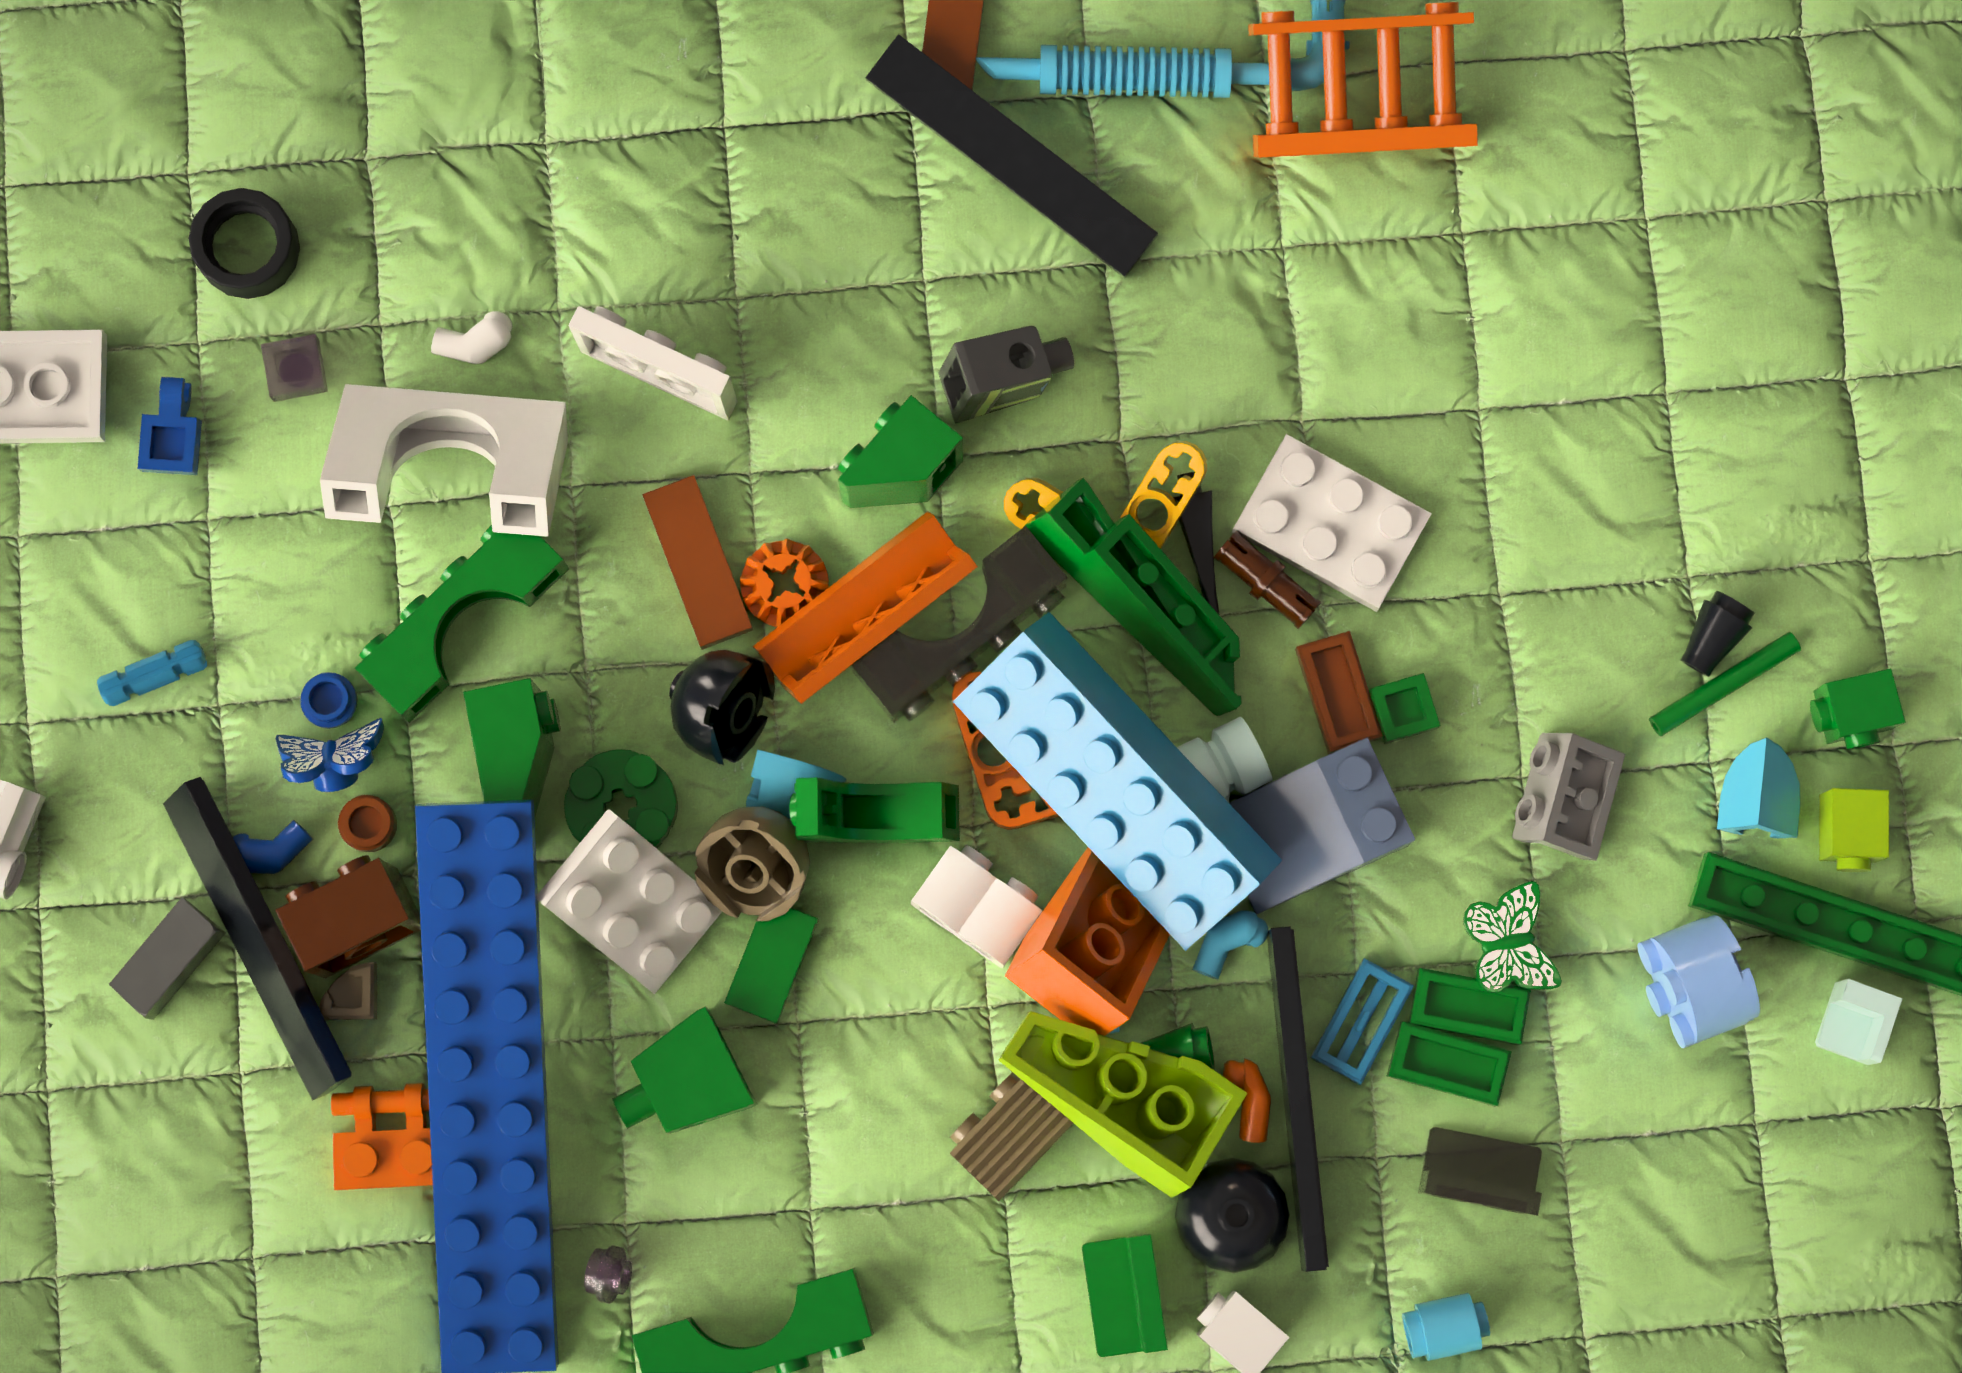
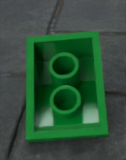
M531 678L464 691L463 695L484 801L534 800L535 818L555 748L552 733L561 731L555 700L550 699L548 691H541Z

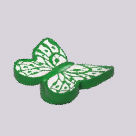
M1526 882L1505 892L1498 899L1496 907L1490 903L1479 901L1470 904L1463 914V925L1467 934L1482 945L1483 954L1478 960L1475 969L1476 980L1481 989L1489 993L1501 992L1512 981H1515L1519 987L1530 990L1558 988L1562 983L1560 974L1553 962L1533 943L1535 936L1531 933V930L1534 926L1540 904V889L1537 882Z

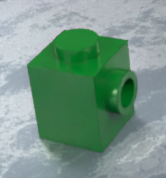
M1891 668L1828 682L1813 691L1815 699L1810 702L1812 721L1819 733L1824 732L1827 744L1845 741L1847 750L1869 746L1880 742L1878 733L1892 730L1906 723Z

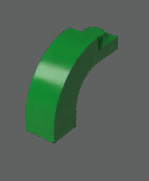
M818 777L796 778V783H794V793L790 798L789 812L791 822L795 826L797 840L826 843L960 841L959 785L945 782L896 784L845 783Z

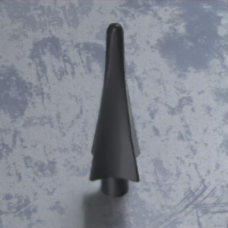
M1195 472L1177 475V479L1179 480L1185 475L1193 478ZM1200 484L1180 517L1179 523L1196 570L1202 596L1220 615L1214 571L1212 490L1202 492ZM1180 494V496L1173 498L1179 503L1183 495Z

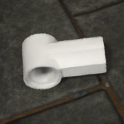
M0 780V898L9 899L22 879L27 862V855L24 849L46 797Z

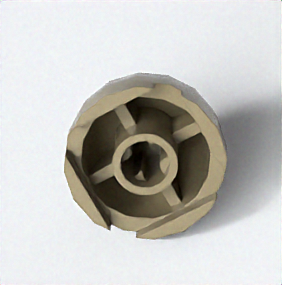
M763 806L738 808L722 815L705 833L696 849L695 857L698 868L694 874L696 883L707 900L725 914L738 918L742 912L747 915H759L756 921H769L786 914L798 901L804 889L810 865L806 841L797 840L795 826L781 812Z

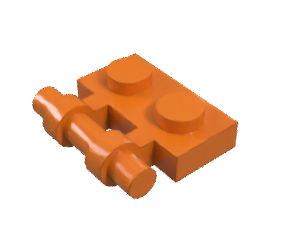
M423 1083L406 1084L404 1090L374 1091L373 1086H355L353 1092L332 1094V1115H354L355 1132L333 1133L334 1190L433 1186L430 1128H427L426 1111H429L428 1089H425ZM405 1112L406 1129L376 1131V1114Z

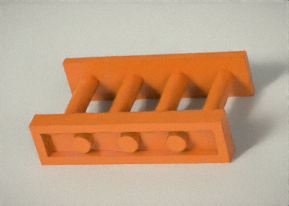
M1458 2L1425 4L1426 15L1296 22L1294 11L1262 12V23L1248 25L1249 36L1268 35L1271 123H1266V134L1253 135V157L1478 146L1477 124H1462V113H1456L1454 25L1474 23V12L1459 13ZM1432 26L1434 114L1429 115V125L1408 126L1407 116H1402L1399 28ZM1377 29L1380 117L1374 118L1375 128L1353 129V119H1347L1344 31ZM1322 32L1325 120L1320 121V131L1299 132L1298 122H1293L1290 34Z

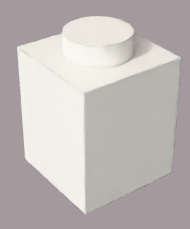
M1233 1290L1227 1298H1224L1218 1292L1196 1318L1203 1324L1196 1335L1241 1373H1261L1290 1338L1239 1293Z

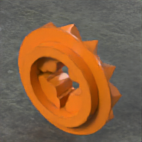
M786 538L782 541L764 543L761 548L747 558L740 577V586L743 600L749 611L765 624L778 627L829 588V579L824 562L809 545ZM795 563L798 564L795 568L796 573L793 580L804 595L801 596L797 592L793 594L785 590L780 597L776 596L774 601L770 602L773 597L772 592L774 591L775 584L765 571L769 570L772 573L777 572L783 575L788 569H792Z

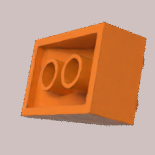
M1087 847L1025 935L1005 977L1058 1019L1093 1029L1097 1034L1105 1036L1131 1018L1170 934L1093 851Z

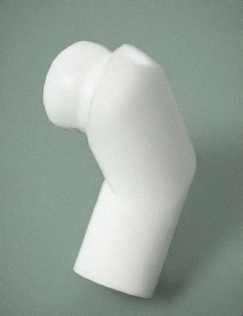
M492 311L487 313L483 320L466 333L437 327L432 340L431 352L432 354L472 364H482L509 343L512 322L506 314L500 311Z

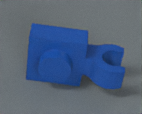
M161 377L159 415L142 414L137 469L142 472L198 475L202 421L197 417H186L191 402V383H185L184 378Z

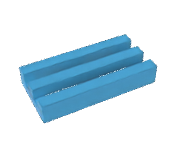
M1364 958L1310 1058L1329 1067L1332 1071L1342 1074L1352 1082L1362 1085L1414 985ZM1368 975H1371L1377 981L1337 1056L1334 1057L1327 1052ZM1389 985L1395 988L1397 992L1357 1067L1354 1068L1347 1064V1061Z

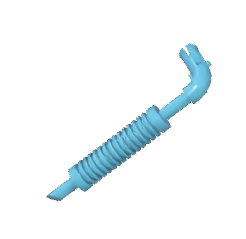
M1310 0L1312 5V21L1344 19L1345 0L1330 1L1329 12L1327 11V0ZM1312 32V40H1307L1306 57L1290 58L1292 91L1314 89L1324 83L1322 32ZM1345 41V50H1348L1350 42ZM1041 45L1040 58L976 57L980 67L993 79L1040 80V94H1056V89H1061V95H1067V89H1072V95H1078V89H1082L1083 95H1089V90H1094V95H1099L1100 90H1104L1105 95L1110 96L1111 90H1115V95L1121 96L1122 90H1126V96H1132V91H1137V96H1143V91H1148V96H1154V91H1159V97H1164L1165 91H1169L1170 97H1175L1176 91H1178L1181 97H1186L1187 92H1191V97H1197L1198 92H1202V98H1208L1209 92H1213V98H1230L1231 84L1269 85V63L1232 62L1231 48H1215L1214 54H1210L1209 48H1204L1203 53H1199V48H1193L1192 53H1188V48L1182 47L1181 53H1177V47H1171V52L1166 53V47H1160V53L1155 52V47H1149V52H1144V47H1138V52H1134L1133 46H1128L1127 52H1123V47L1117 46L1116 52H1112V46H1106V51H1101V46H1095V51H1090V46L1084 45V51H1079V45H1073V51H1068V45H1063L1062 50H1057V45Z

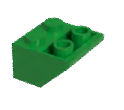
M912 395L909 396L902 406L893 402L875 423L874 428L879 431L865 448L860 444L854 446L839 464L838 470L842 473L838 478L841 499L849 508L928 502L963 462V437Z

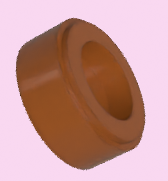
M361 795L351 799L344 805L339 814L338 829L341 837L349 846L362 852H376L386 847L394 838L397 830V819L388 803L373 795Z

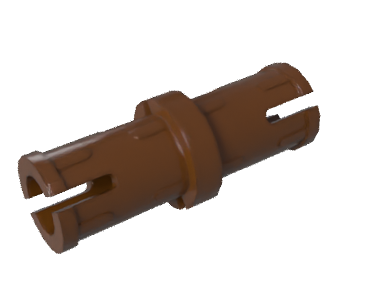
M1236 531L1229 538L1230 540H1227L1216 553L1214 559L1220 561L1252 589L1249 594L1256 600H1259L1261 597L1264 598L1299 629L1305 623V620L1318 608L1321 601L1315 599L1283 572L1286 568L1284 564L1279 560H1276L1274 563Z

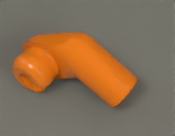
M1245 1058L1243 1062L1229 1060L1224 1063L1223 1077L1248 1093L1242 1102L1239 1138L1253 1143L1265 1142L1268 1135L1271 1095L1259 1067L1251 1060Z

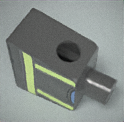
M1035 326L1022 327L954 343L938 372L954 423L970 420L1039 397L1052 379V374L1074 368V356L1066 337L1042 343Z

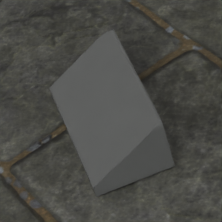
M181 897L109 985L144 1018L154 1020L226 932L189 901Z

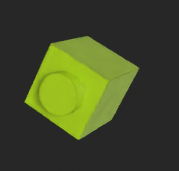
M1832 788L1819 794V861L1837 862V871L1868 872L1871 871V863L1889 858V790Z

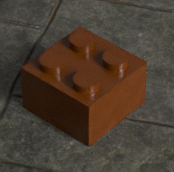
M369 855L356 858L337 870L340 875L339 878L321 887L317 881L302 885L286 895L289 903L275 909L305 972L326 979L421 931L420 913L398 868L381 858L371 861Z

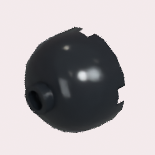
M717 650L700 656L685 670L679 672L671 684L669 696L671 699L670 707L673 728L684 744L698 755L718 764L724 765L723 759L733 763L741 760L754 746L768 719L767 716L757 715L763 705L764 697L771 700L774 698V673L769 664L749 655L729 650Z
M1235 1158L1206 1164L1193 1186L1179 1194L1175 1213L1179 1237L1192 1256L1211 1269L1232 1273L1255 1269L1272 1258L1286 1238L1290 1217L1286 1194L1273 1174L1254 1162Z

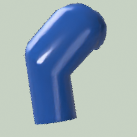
M295 820L289 823L273 840L251 839L245 833L233 836L250 873L275 874L282 871L313 840L311 835Z

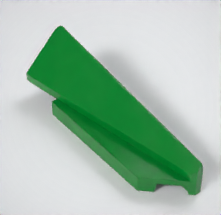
M1081 478L1027 522L1024 526L1026 533L1210 712L1220 716L1236 710L1242 704L1241 696L1235 693L1234 662L1240 658L1239 637L1130 514L1114 523L1090 485L1084 478Z

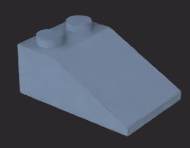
M1368 737L1322 757L1229 803L1282 859L1268 877L1247 896L1256 914L1404 849L1415 841V837Z

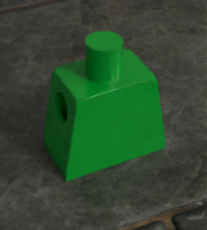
M707 1007L694 1012L631 1060V1064L641 1084L612 1098L627 1129L657 1114L664 1130L670 1134L758 1105Z

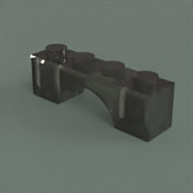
M1026 526L982 560V571L987 587L986 600L980 614L967 629L951 638L939 641L918 640L896 630L851 665L852 672L893 723L903 715L908 721L918 717L934 703L935 700L930 695L947 681L954 687L960 680L978 668L974 659L990 647L996 653L1001 651L1022 633L1017 625L1034 612L1039 618L1043 617L1065 599L1061 591L1066 588L1068 577Z

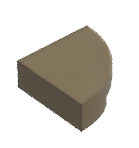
M369 962L353 966L333 982L323 995L319 1005L325 1021L377 1020V963Z

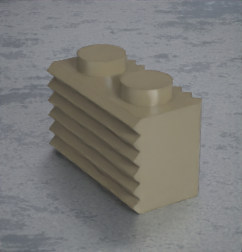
M1013 1072L990 1094L989 1097L996 1103L992 1110L982 1120L972 1113L950 1136L957 1144L950 1154L998 1201L1006 1195L1073 1124L1072 1121Z

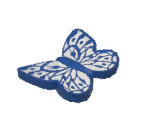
M378 718L335 741L328 740L323 742L289 735H276L278 751L283 761L281 763L283 778L294 783H304L313 780L315 789L321 792H335L350 787L357 781L358 773L366 770L373 763L374 756L372 751L379 744L384 732L382 718Z

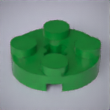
M625 749L609 750L588 759L583 766L577 768L572 773L569 787L565 794L564 812L567 825L574 838L579 842L584 839L606 812V804L613 801V793L617 791H623L626 798L635 797L636 807L628 810L629 819L625 820V822L657 849L668 836L671 827L673 828L678 812L676 791L667 773L650 756Z

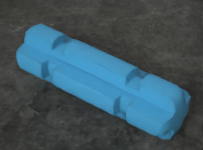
M189 640L174 646L175 652L170 653L165 650L125 666V672L118 673L116 670L103 675L97 680L100 695L106 704L116 706L130 700V694L132 693L140 696L179 680V674L181 673L189 676L204 670L207 667V659L203 648L196 640Z

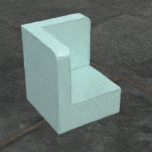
M1851 979L1835 982L1815 1041L1816 1045L1819 1048L1866 1065L1881 1063L1903 998Z

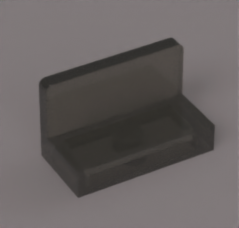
M1433 1127L1429 1130L1418 1193L1524 1215L1538 1216L1542 1193L1535 1192L1542 1151L1534 1146Z

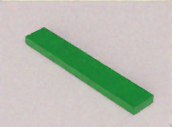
M1711 852L1704 853L1689 907L1962 996V935Z

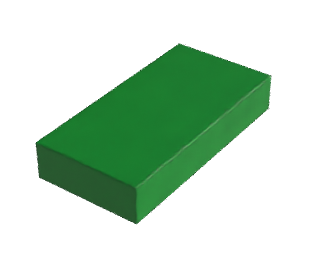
M790 908L786 914L772 920L756 921L724 1003L778 1024L815 931L818 918Z
M1419 968L1417 970L1408 1023L1441 1031L1521 1045L1531 990L1509 985L1501 992L1489 993L1481 989L1476 978Z
M1402 1021L1399 1025L1386 1077L1496 1107L1499 1104L1512 1051Z

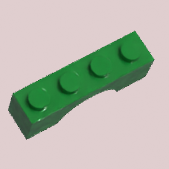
M491 525L480 539L483 545L469 559L461 556L452 562L440 577L444 583L428 598L424 594L415 598L402 611L400 618L403 622L388 636L384 633L377 635L363 648L359 655L363 660L355 669L409 723L450 685L443 666V643L451 624L464 610L479 602L491 599H506L531 607L569 570L565 561L541 536L493 532Z
M852 1268L798 1285L795 1306L790 1319L775 1337L759 1345L735 1347L720 1343L708 1336L692 1317L631 1336L642 1373H752L771 1366H775L776 1373H791L810 1366L808 1355L830 1349L832 1359L865 1350L863 1339L873 1336L874 1332L856 1270Z

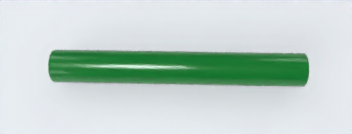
M1791 632L1784 634L1649 718L1651 726L1660 737L1801 651L1800 643Z

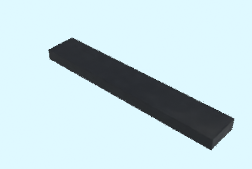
M899 34L865 77L866 81L1123 278H1126L1158 236V232Z
M198 777L184 782L163 805L312 1101L325 1096L350 1078L352 1072L204 780Z
M1291 926L1271 928L1268 930L1267 943L1301 1271L1327 1270L1326 1267H1329L1294 929H1291Z

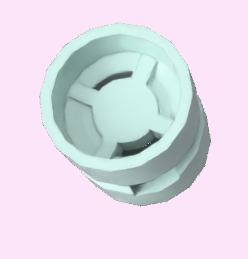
M1241 716L1213 729L1211 741L1205 742L1197 737L1177 747L1228 803L1230 792L1233 790L1245 795L1272 782V775L1264 754L1251 729Z

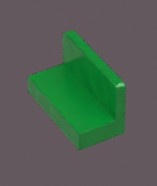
M1151 1234L1083 1244L1082 1254L1097 1354L1100 1357H1108L1136 1352L1151 1353L1168 1350Z

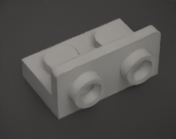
M1542 733L1530 756L1531 769L1524 795L1516 808V824L1513 831V839L1525 843H1540L1583 860L1597 861L1625 754L1573 733Z

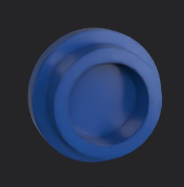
M330 672L321 673L311 678L304 686L300 699L301 708L306 718L316 726L326 729L337 728L347 723L354 715L358 701L356 690L351 682L342 675Z

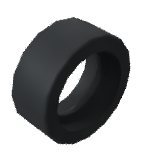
M246 188L220 192L205 202L193 218L188 238L192 259L209 283L228 296L245 299L268 295L284 285L296 268L300 252L297 229L279 202L262 191ZM245 213L257 214L269 221L275 230L277 240L275 253L266 265L253 273L243 275L231 273L220 266L214 256L212 245L214 235L224 222L235 215Z

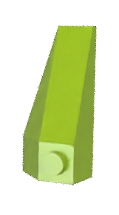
M1032 1011L1027 1013L998 1059L1125 1167L1171 1198L1193 1186L1248 1094L1199 1060L1185 1056L1179 1058L1151 1050L1148 1045L1134 1041L1130 1043L1097 1034L1093 1029Z

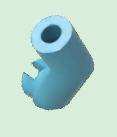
M1241 910L1222 918L1206 932L1192 970L1218 980L1230 950L1244 945L1258 947L1265 942L1268 936L1267 923L1263 919L1258 918L1257 914L1252 911Z

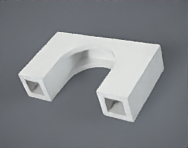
M345 384L320 477L325 518L381 523L391 481L398 468L408 459L421 452L436 448L453 447L476 452L487 458L495 466L489 492L493 532L548 537L568 444L566 402Z

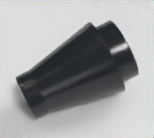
M1716 591L1710 601H1703L1687 649L1680 661L1697 672L1710 677L1714 668L1752 629L1749 622L1755 613L1730 596Z

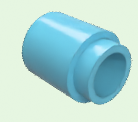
M1469 1293L1415 1304L1414 1311L1402 1313L1404 1331L1412 1358L1426 1356L1427 1360L1431 1361L1481 1350V1337L1490 1336V1326L1483 1302L1473 1303Z

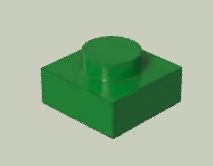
M1424 673L1380 685L1369 690L1383 734L1384 744L1432 731L1441 726Z

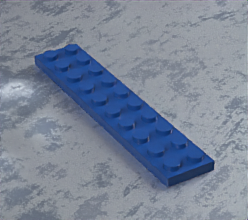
M534 800L417 804L415 806L441 1372L512 1373L556 1371L559 1361Z

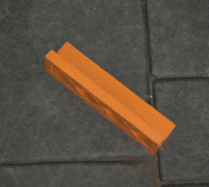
M927 511L761 639L753 648L762 660L769 664L774 676L782 687L802 704L978 566L968 553L955 546L936 517Z

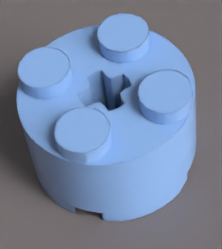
M1718 915L1698 919L1638 943L1637 947L1641 961L1647 972L1651 974L1654 982L1646 986V994L1650 1005L1658 1017L1668 1015L1671 1030L1681 1048L1689 1047L1745 1025L1759 1016V997L1750 968L1741 970L1733 953L1742 949L1730 928Z

